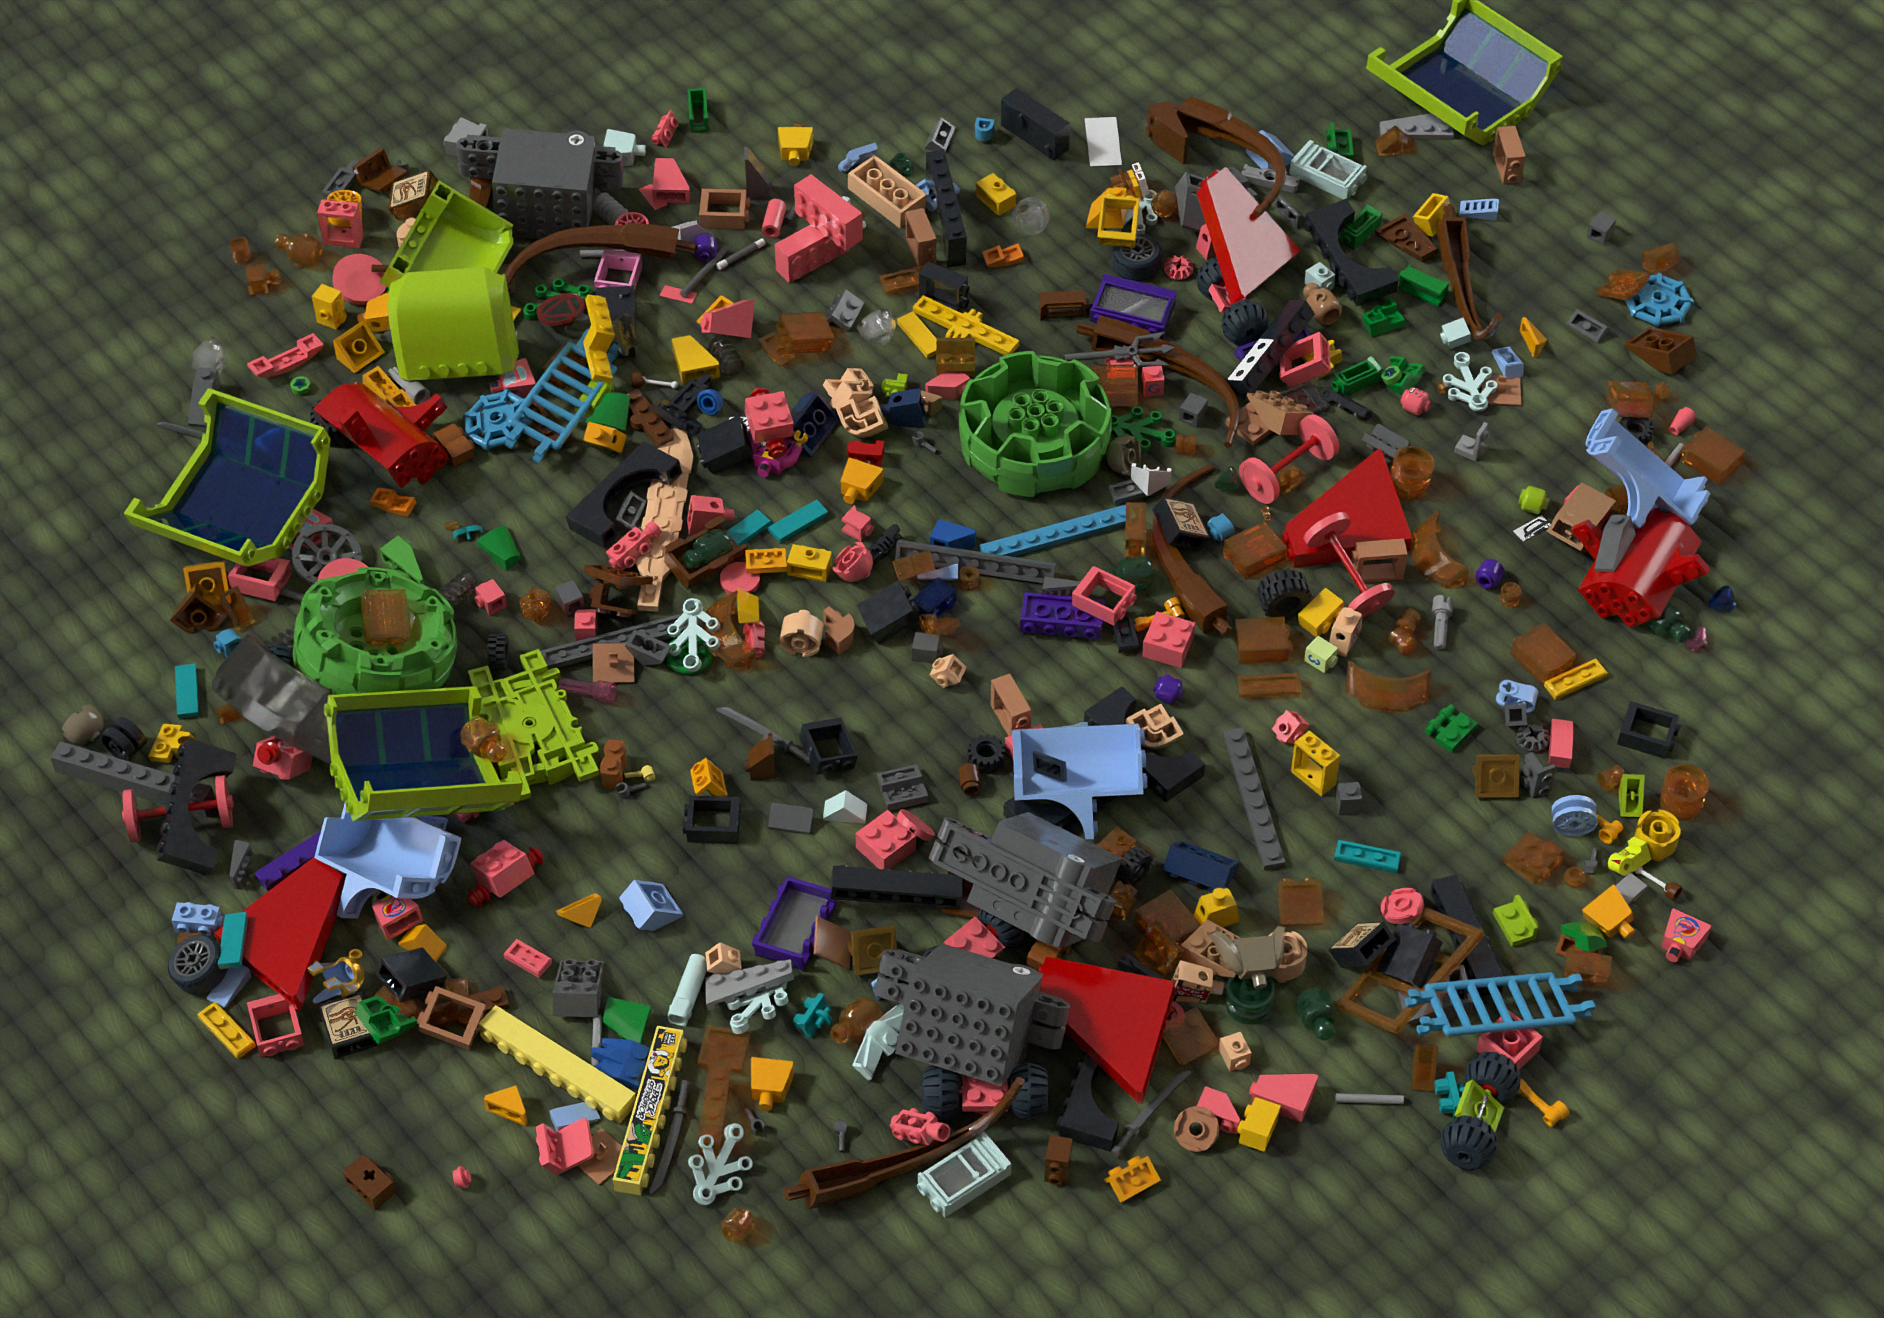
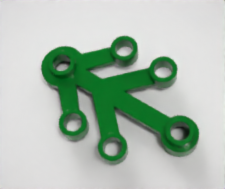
M555 279L553 281L554 290L565 291L570 294L565 295L549 291L545 285H538L535 288L538 297H546L552 300L559 297L574 296L579 297L585 302L588 294L593 295V289L590 286L580 285L575 287L564 284L562 279ZM562 300L553 302L552 304L548 305L544 310L554 307ZM575 300L572 305L576 313H578L580 304ZM549 301L538 305L533 303L526 304L523 309L524 318L530 321L537 319L539 310ZM561 306L560 308H558L559 312H557L558 310L556 309L553 310L552 312H554V314L552 313L551 315V313H549V315L561 316L566 306ZM567 306L568 315H573L569 306ZM561 318L550 320L552 322H559Z
M1139 406L1133 407L1130 413L1120 417L1112 415L1111 433H1115L1117 437L1130 436L1123 432V430L1129 431L1132 436L1136 437L1135 440L1139 441L1142 452L1149 451L1151 442L1148 439H1144L1142 435L1161 439V444L1165 447H1173L1176 444L1177 435L1173 430L1167 429L1162 432L1146 428V426L1161 422L1162 414L1159 411H1153L1150 413V417L1132 424L1126 422L1143 417V409Z

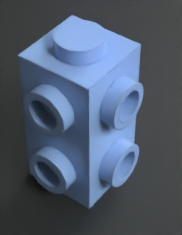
M177 902L172 917V924L176 933L216 937L214 932L224 925L225 917L222 916L220 907L214 905Z

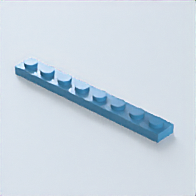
M1126 504L980 544V552L1015 557L1136 523V517L1130 505Z

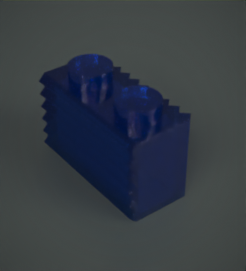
M939 577L912 598L911 601L914 600L920 610L917 612L918 616L929 624L933 619L937 620L944 610L950 609L955 605L956 590Z

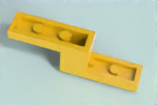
M588 294L585 302L591 326L583 341L589 370L592 380L610 384L613 377L607 351L615 333L606 298Z

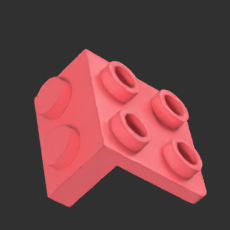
M582 1118L558 1131L553 1130L544 1123L536 1127V1142L539 1146L540 1164L554 1174L559 1175L594 1156L590 1125L586 1118Z

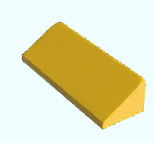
M737 588L739 623L759 622V598Z

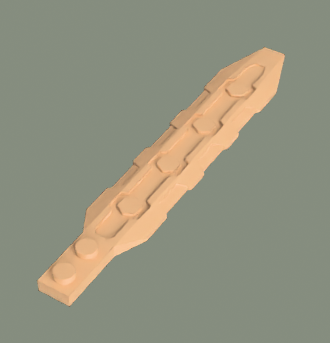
M671 428L670 431L673 434L674 440L658 447L661 451L679 459L682 474L671 485L651 482V486L648 488V503L641 530H644L650 521H654L660 527L662 533L650 540L652 543L650 551L645 555H641L635 561L641 576H653L652 585H641L637 604L638 611L658 612L663 581L671 572L664 563L665 546L677 540L682 529V513L687 499L688 490L686 489L694 457L687 432L684 429Z

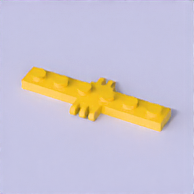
M924 295L913 306L914 313L948 328L946 338H975V342L1003 355L1012 354L1019 346L1018 339L983 324L981 319L983 313L978 312L976 314L975 309H971L969 313L964 312L962 314Z

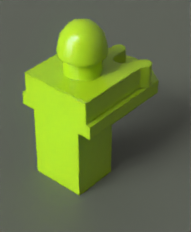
M898 373L897 380L885 379L883 381L881 389L886 398L890 397L891 393L906 391L908 374Z

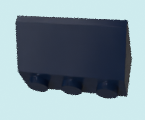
M818 390L805 394L790 412L794 423L793 436L786 438L795 440L794 433L797 430L801 431L799 439L806 433L808 440L801 445L802 450L800 454L810 458L839 423V415Z
M1179 840L1170 845L1163 870L1168 871L1169 876L1187 878L1188 882L1193 885L1208 886L1207 889L1213 892L1216 888H1228L1240 862Z

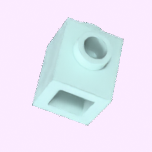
M1321 262L1306 270V285L1316 283L1320 286V289L1325 288L1330 291L1334 288L1335 274Z
M1464 318L1442 325L1443 333H1440L1443 344L1447 343L1449 349L1471 341V335Z

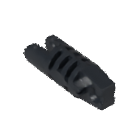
M893 524L869 547L868 550L873 557V566L897 545L898 540L902 539L901 534H899V525Z

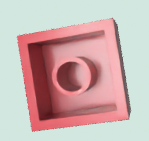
M1156 611L1143 641L1142 657L1181 668L1194 639L1195 622Z
M887 810L856 832V848L878 869H892L916 851V836Z
M1508 1010L1513 1021H1522ZM1500 1017L1494 1023H1501L1503 1020ZM1533 1028L1483 1033L1479 1037L1476 1051L1480 1054L1483 1052L1504 1054L1507 1059L1513 1060L1514 1064L1520 1069L1540 1050L1543 1036Z

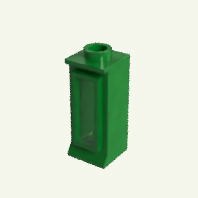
M706 88L687 89L691 133L709 132ZM702 106L704 123H694L693 107Z
M1367 204L1354 217V224L1349 225L1340 233L1339 241L1353 250L1356 249L1381 226L1383 212Z
M1410 264L1398 276V289L1437 307L1448 294L1449 282H1443L1416 270Z
M1370 356L1367 360L1343 371L1334 372L1332 388L1338 393L1349 396L1380 382L1383 368L1373 356Z

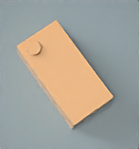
M875 155L848 173V189L899 228L905 225L906 211L924 208V211L926 210L927 194Z

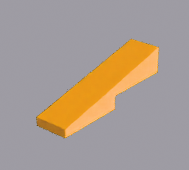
M379 366L363 375V384L388 404L398 407L416 405L403 389L399 390Z

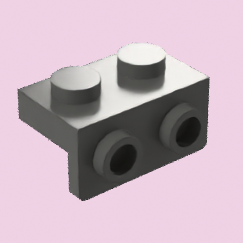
M845 290L841 295L837 294L832 301L834 305L827 310L825 314L827 318L824 324L828 325L832 321L847 332L852 327L864 302L848 290Z
M1381 424L1375 426L1372 434L1365 433L1362 438L1367 443L1366 446L1375 451L1382 449L1384 457L1390 460L1394 458L1402 459L1410 445L1409 440Z
M1533 752L1525 755L1520 783L1524 789H1527L1532 798L1544 796L1551 791L1556 766L1552 764L1543 768Z

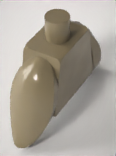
M1277 926L1271 936L1239 938L1233 941L1219 931L1210 934L1209 937L1214 942L1222 960L1231 971L1237 973L1242 980L1252 979L1254 988L1262 989L1267 986L1266 977H1269L1281 964L1286 927Z

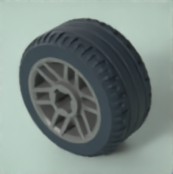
M1136 233L1135 248L1113 247V268L1117 274L1125 279L1132 281L1147 280L1156 275L1161 267V246L1157 240L1149 235Z
M207 935L191 936L180 942L172 951L168 960V973L172 981L184 992L193 995L204 994L217 987L226 976L228 968L219 969L218 960L221 955L220 944Z

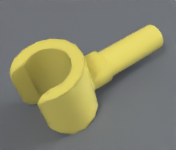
M649 765L644 766L641 771L625 773V778L643 776L647 782L655 779L653 769Z

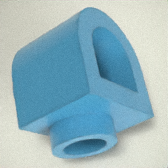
M977 117L975 122V138L982 142L991 140L995 131V120Z
M1223 513L1211 518L1207 523L1209 534L1215 541L1222 542L1235 533L1233 524Z
M227 629L217 634V641L213 643L217 652H222L227 658L238 653L243 647V640L232 629Z

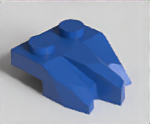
M603 1038L602 1045L605 1048L593 1047L591 1049V1057L600 1062L593 1067L615 1081L637 1090L640 1086L651 1048L633 1040Z

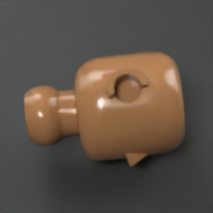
M1309 283L1304 287L1303 294L1315 312L1313 318L1321 325H1330L1337 321L1342 313V305L1334 294L1328 289H1320V286L1316 283Z

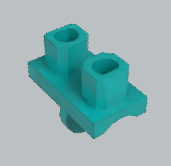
M818 993L816 998L808 997L804 1002L806 1013L796 1014L793 1019L796 1028L803 1030L808 1038H812L822 1024L830 1025L832 1022V1017L829 1015L831 1007L826 1003L825 995Z
M1447 1072L1446 1078L1435 1080L1434 1083L1436 1095H1448V1098L1439 1099L1440 1113H1452L1453 1119L1457 1118L1454 1114L1465 1088L1464 1083H1459L1457 1088L1454 1072Z

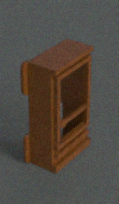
M722 515L707 522L704 530L688 539L683 540L679 538L665 546L664 563L687 590L729 564L746 557L745 550H747L748 546L746 544L740 547L725 530L726 520ZM710 541L722 556L714 560L702 545ZM700 548V551L711 562L689 575L677 559Z

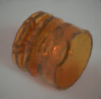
M1406 446L1395 454L1390 475L1398 496L1406 499H1416L1427 492L1435 462L1432 455L1424 448Z
M1686 763L1670 768L1665 775L1660 792L1659 802L1661 808L1680 820L1692 819L1699 815L1703 809L1709 789L1707 775L1697 766Z

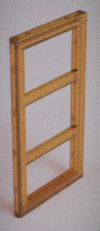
M1424 907L1422 913L1416 919L1409 922L1410 924L1419 927L1426 919L1468 936L1450 957L1438 953L1435 961L1443 965L1426 984L1440 983L1449 977L1485 934L1479 928ZM1384 950L1335 1005L1343 1011L1398 1034L1424 1004H1419L1412 1008H1407L1406 1006L1393 1020L1351 1002L1371 979L1407 995L1409 989L1425 991V986L1419 990L1376 971L1384 955Z

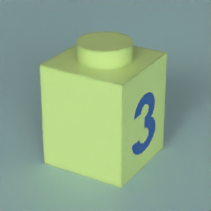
M1317 636L1307 646L1304 661L1325 673L1337 663L1338 648Z

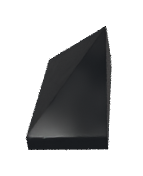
M1038 751L1033 752L1035 772L1061 782L1067 781L1065 761Z

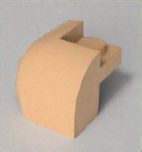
M847 368L841 380L826 379L823 384L828 395L832 397L829 404L833 408L850 399H854L857 404L869 399L874 387L865 372L858 368Z
M875 396L858 404L854 399H850L835 406L842 425L848 433L855 437L867 438L888 429L886 418Z
M1162 704L1148 711L1144 708L1126 719L1127 724H1139L1140 729H1144L1145 744H1141L1144 748L1152 750L1161 749L1181 739L1184 735L1174 716L1170 718Z

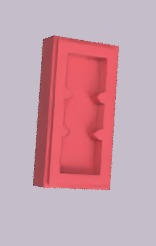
M518 939L504 953L506 960L537 978H540L552 964L551 958Z

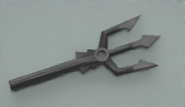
M1160 332L1136 336L1129 347L1123 345L1122 348L1115 345L1114 350L1065 354V360L1072 361L1075 359L1083 361L1115 358L1116 362L1123 358L1124 360L1130 358L1139 367L1170 366L1159 359L1155 362H1142L1138 354L1155 352L1166 354L1176 349V347L1163 344L1161 347L1137 349L1139 341L1154 339L1156 341L1166 333Z

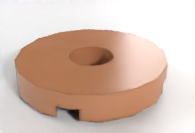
M1194 1106L1187 1108L1175 1120L1174 1133L1176 1139L1182 1147L1189 1151L1200 1152L1207 1150L1215 1144L1219 1137L1220 1127L1218 1119L1213 1112L1205 1107ZM1195 1122L1200 1123L1203 1127L1202 1133L1198 1136L1191 1132V1126Z

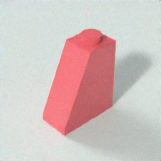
M673 158L655 159L652 187L653 203H690L689 186Z
M742 300L703 313L701 333L742 339L751 338L755 300Z
M1260 1075L1257 1083L1253 1082L1249 1091V1095H1252L1251 1105L1255 1097L1281 1105L1279 1115L1302 1123L1317 1088L1319 1075Z

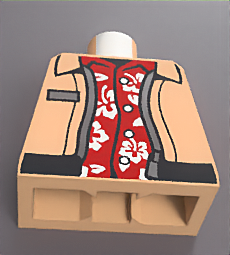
M1342 608L1332 627L1329 643L1338 648V655L1347 658L1362 630V614L1354 611L1352 608ZM1344 635L1345 640H1340V636Z
M1179 961L1171 980L1175 981V996L1173 999L1175 1002L1203 1004L1206 1003L1210 993L1222 995L1224 987L1223 982L1213 980V970L1211 968L1185 961Z

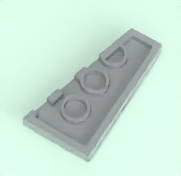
M1432 113L1382 121L1379 124L1380 139L1453 140L1454 137L1453 127Z
M791 959L705 977L708 1011L716 1008L715 1004L725 1001L728 1004L735 1001L734 997L746 994L750 996L755 994L761 987L769 989L793 980Z

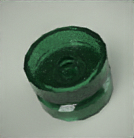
M1238 974L1234 978H1229L1225 1007L1228 1014L1234 1020L1242 1024L1253 1025L1263 1022L1270 1016L1275 996V984L1271 976L1266 977L1267 986L1262 989H1255L1252 979L1242 980Z

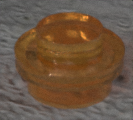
M1661 381V383H1656L1655 398L1664 401L1665 397L1669 396V385H1666L1665 381Z
M1571 867L1564 873V881L1570 887H1581L1585 883V874L1578 867Z

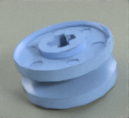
M1570 795L1555 801L1552 805L1553 828L1555 831L1566 836H1581L1593 831L1598 825L1595 802L1581 795Z

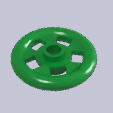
M697 636V643L701 645L698 649V657L699 654L705 655V658L701 660V667L698 671L690 672L683 664V660L688 655L687 652H689V638L685 641L686 646L681 648L679 660L674 661L673 656L668 652L665 661L677 673L685 675L696 674L705 670L711 664L714 651L707 646L704 640Z

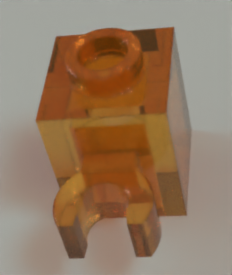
M265 263L246 265V279L250 295L269 293L268 283L275 285L281 283L279 269L266 272Z
M1118 881L1110 894L1117 901L1111 915L1126 920L1137 903L1138 890L1130 884Z

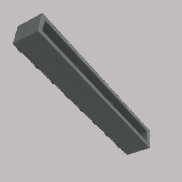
M61 741L50 757L56 773L120 792L133 789L135 796L167 805L168 801H170L171 794H169V788L172 782H174L175 775ZM199 782L196 783L191 792L189 803L215 799L212 786ZM212 808L190 812L207 817Z

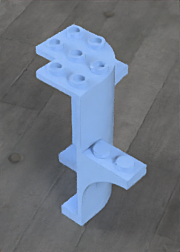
M1614 409L1601 411L1587 436L1585 445L1588 449L1586 451L1624 483L1628 495L1627 516H1631L1634 529L1640 528L1645 524V518L1654 507L1667 514L1669 511L1676 514L1688 525L1694 524L1699 517V512L1708 502L1707 498L1710 492L1708 490L1703 491L1708 479L1705 476L1683 479L1615 421L1618 413Z
M1079 722L1075 725L1012 730L1015 800L1049 799L1064 804L1079 818L1084 829L1085 840L1094 839V833H1098L1097 821H1093V812H1097L1096 799H1092V797L1143 794V789L1147 788L1146 773H1142V767H1146L1145 750H1141V744H1145L1144 729H1140L1139 724L1088 726V722ZM1038 751L1065 761L1067 781L1061 782L1035 772L1033 752Z
M344 804L341 818L325 817L314 858L347 874L337 916L341 918H359L361 909L367 899L379 890L396 898L408 899L423 898L435 892V887L440 882L444 883L450 875L462 839L445 831L448 819L436 816L353 822L350 813L346 812V804ZM398 811L374 812L372 814L395 813Z

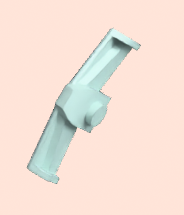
M899 1003L878 1020L873 1021L866 1029V1035L852 1066L868 1081L873 1077L882 1052L889 1056L897 1047L899 1037L897 1032L900 1031L904 1004Z

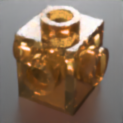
M532 586L527 594L523 595L520 599L519 605L522 616L539 623L544 616H547L552 606L550 593Z

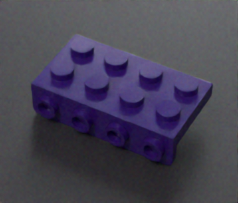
M1024 592L1020 632L1101 639L1103 620L1072 606V596ZM1089 598L1105 606V599Z

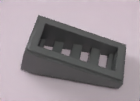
M1045 577L1042 594L1072 596L1074 589L1080 584V581Z
M239 840L234 842L229 874L233 889L239 888L254 856L250 843Z

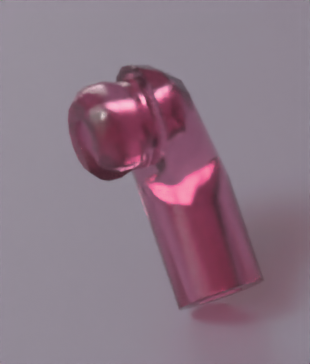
M1698 627L1696 629V638L1693 637V640H1690V638L1687 640L1689 650L1698 651L1707 645V630L1705 627Z

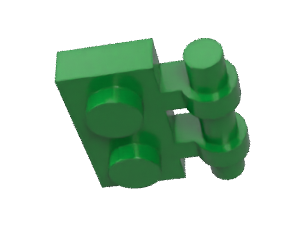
M1450 704L1439 712V716L1436 719H1432L1427 724L1424 732L1428 736L1433 732L1437 734L1435 742L1452 753L1477 728L1478 723L1462 712L1456 717L1452 715L1456 708ZM1444 721L1448 723L1445 728L1441 726Z

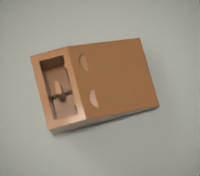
M1263 391L1247 393L1248 399L1267 429L1279 435H1300L1298 429L1299 422L1307 415L1314 414L1307 410V406L1296 404L1293 399L1282 397L1281 393L1277 391H1270V393Z
M1581 482L1556 514L1547 532L1587 554L1588 550L1571 529L1574 525L1588 519L1601 529L1616 500Z
M1207 919L1181 945V961L1211 968L1213 975L1234 978L1237 973H1234L1226 966L1209 935L1219 931L1227 935L1232 941L1240 937Z

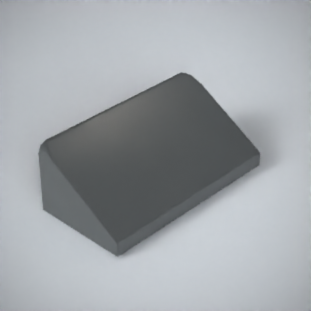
M940 117L933 125L924 148L932 151H946L955 126Z
M1279 194L1276 198L1275 209L1297 229L1304 227V217Z
M1576 309L1566 324L1596 343H1599L1610 332L1608 326Z
M630 491L623 499L612 521L615 527L631 531L637 523L647 501Z
M772 803L768 829L810 834L814 810L807 807Z

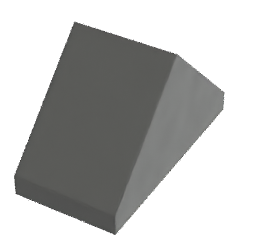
M634 629L625 644V648L642 666L663 663L671 649V645Z

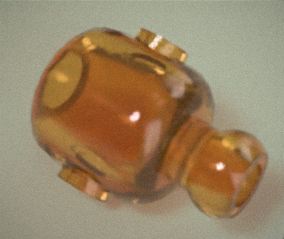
M281 233L277 236L274 244L277 250L287 251V258L300 268L314 267L318 263L317 261L320 260L323 250L322 243L315 239V236L308 235L307 233H298L292 238Z
M475 717L463 726L461 740L469 752L471 751L479 758H489L492 762H500L505 758L506 748L501 744L500 729L494 722L490 723L482 717Z
M868 997L856 998L854 1002L848 1003L847 1007L839 1015V1023L835 1024L831 1029L832 1038L839 1044L848 1042L850 1037L857 1040L863 1039L866 1035V1030L873 1021H878L883 1016L879 1005Z

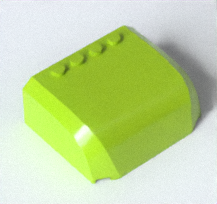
M438 181L379 283L390 288L391 282L397 281L408 272L486 267L491 269L492 272L497 273L513 245V224L445 183Z
M486 267L408 272L397 281L391 282L388 295V316L400 378L412 381L500 375L514 370L519 355V348L505 274L494 273Z

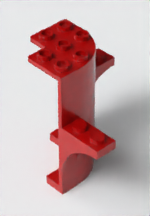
M355 382L352 385L346 383L331 391L313 408L323 422L326 423L328 421L387 469L401 489L410 483L414 477L423 485L450 459L444 448L423 432L448 408L438 394L415 406L398 407L388 404L363 383Z
M1656 507L1649 511L1645 518V524L1635 529L1636 536L1615 572H1596L1594 569L1603 530L1596 527L1589 519L1574 525L1571 529L1595 559L1578 591L1600 618L1604 619L1618 614L1624 623L1631 628L1660 617L1678 585L1709 573V566L1699 554L1695 555L1702 541L1682 518L1670 511L1667 514L1659 511V508Z

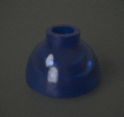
M1725 585L1718 589L1710 598L1709 607L1717 611H1727L1728 613L1732 611L1736 606L1732 588L1729 585Z

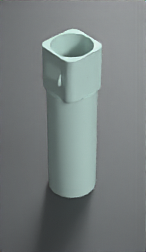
M692 954L690 956L676 995L669 1008L668 1020L670 1023L687 1026L707 972L706 957L699 954Z

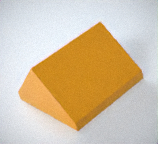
M364 320L333 340L337 360L353 373H356L385 353Z

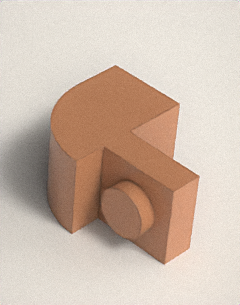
M829 606L823 610L824 624L829 627L825 631V644L840 655L851 647L854 642V619L849 613L842 617L838 611H834Z

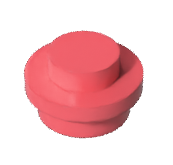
M459 1166L457 1170L453 1171V1180L457 1188L462 1187L466 1189L471 1182L470 1172L468 1169L465 1170L463 1166Z

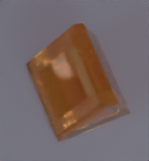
M231 702L214 710L220 724L240 717L236 702Z

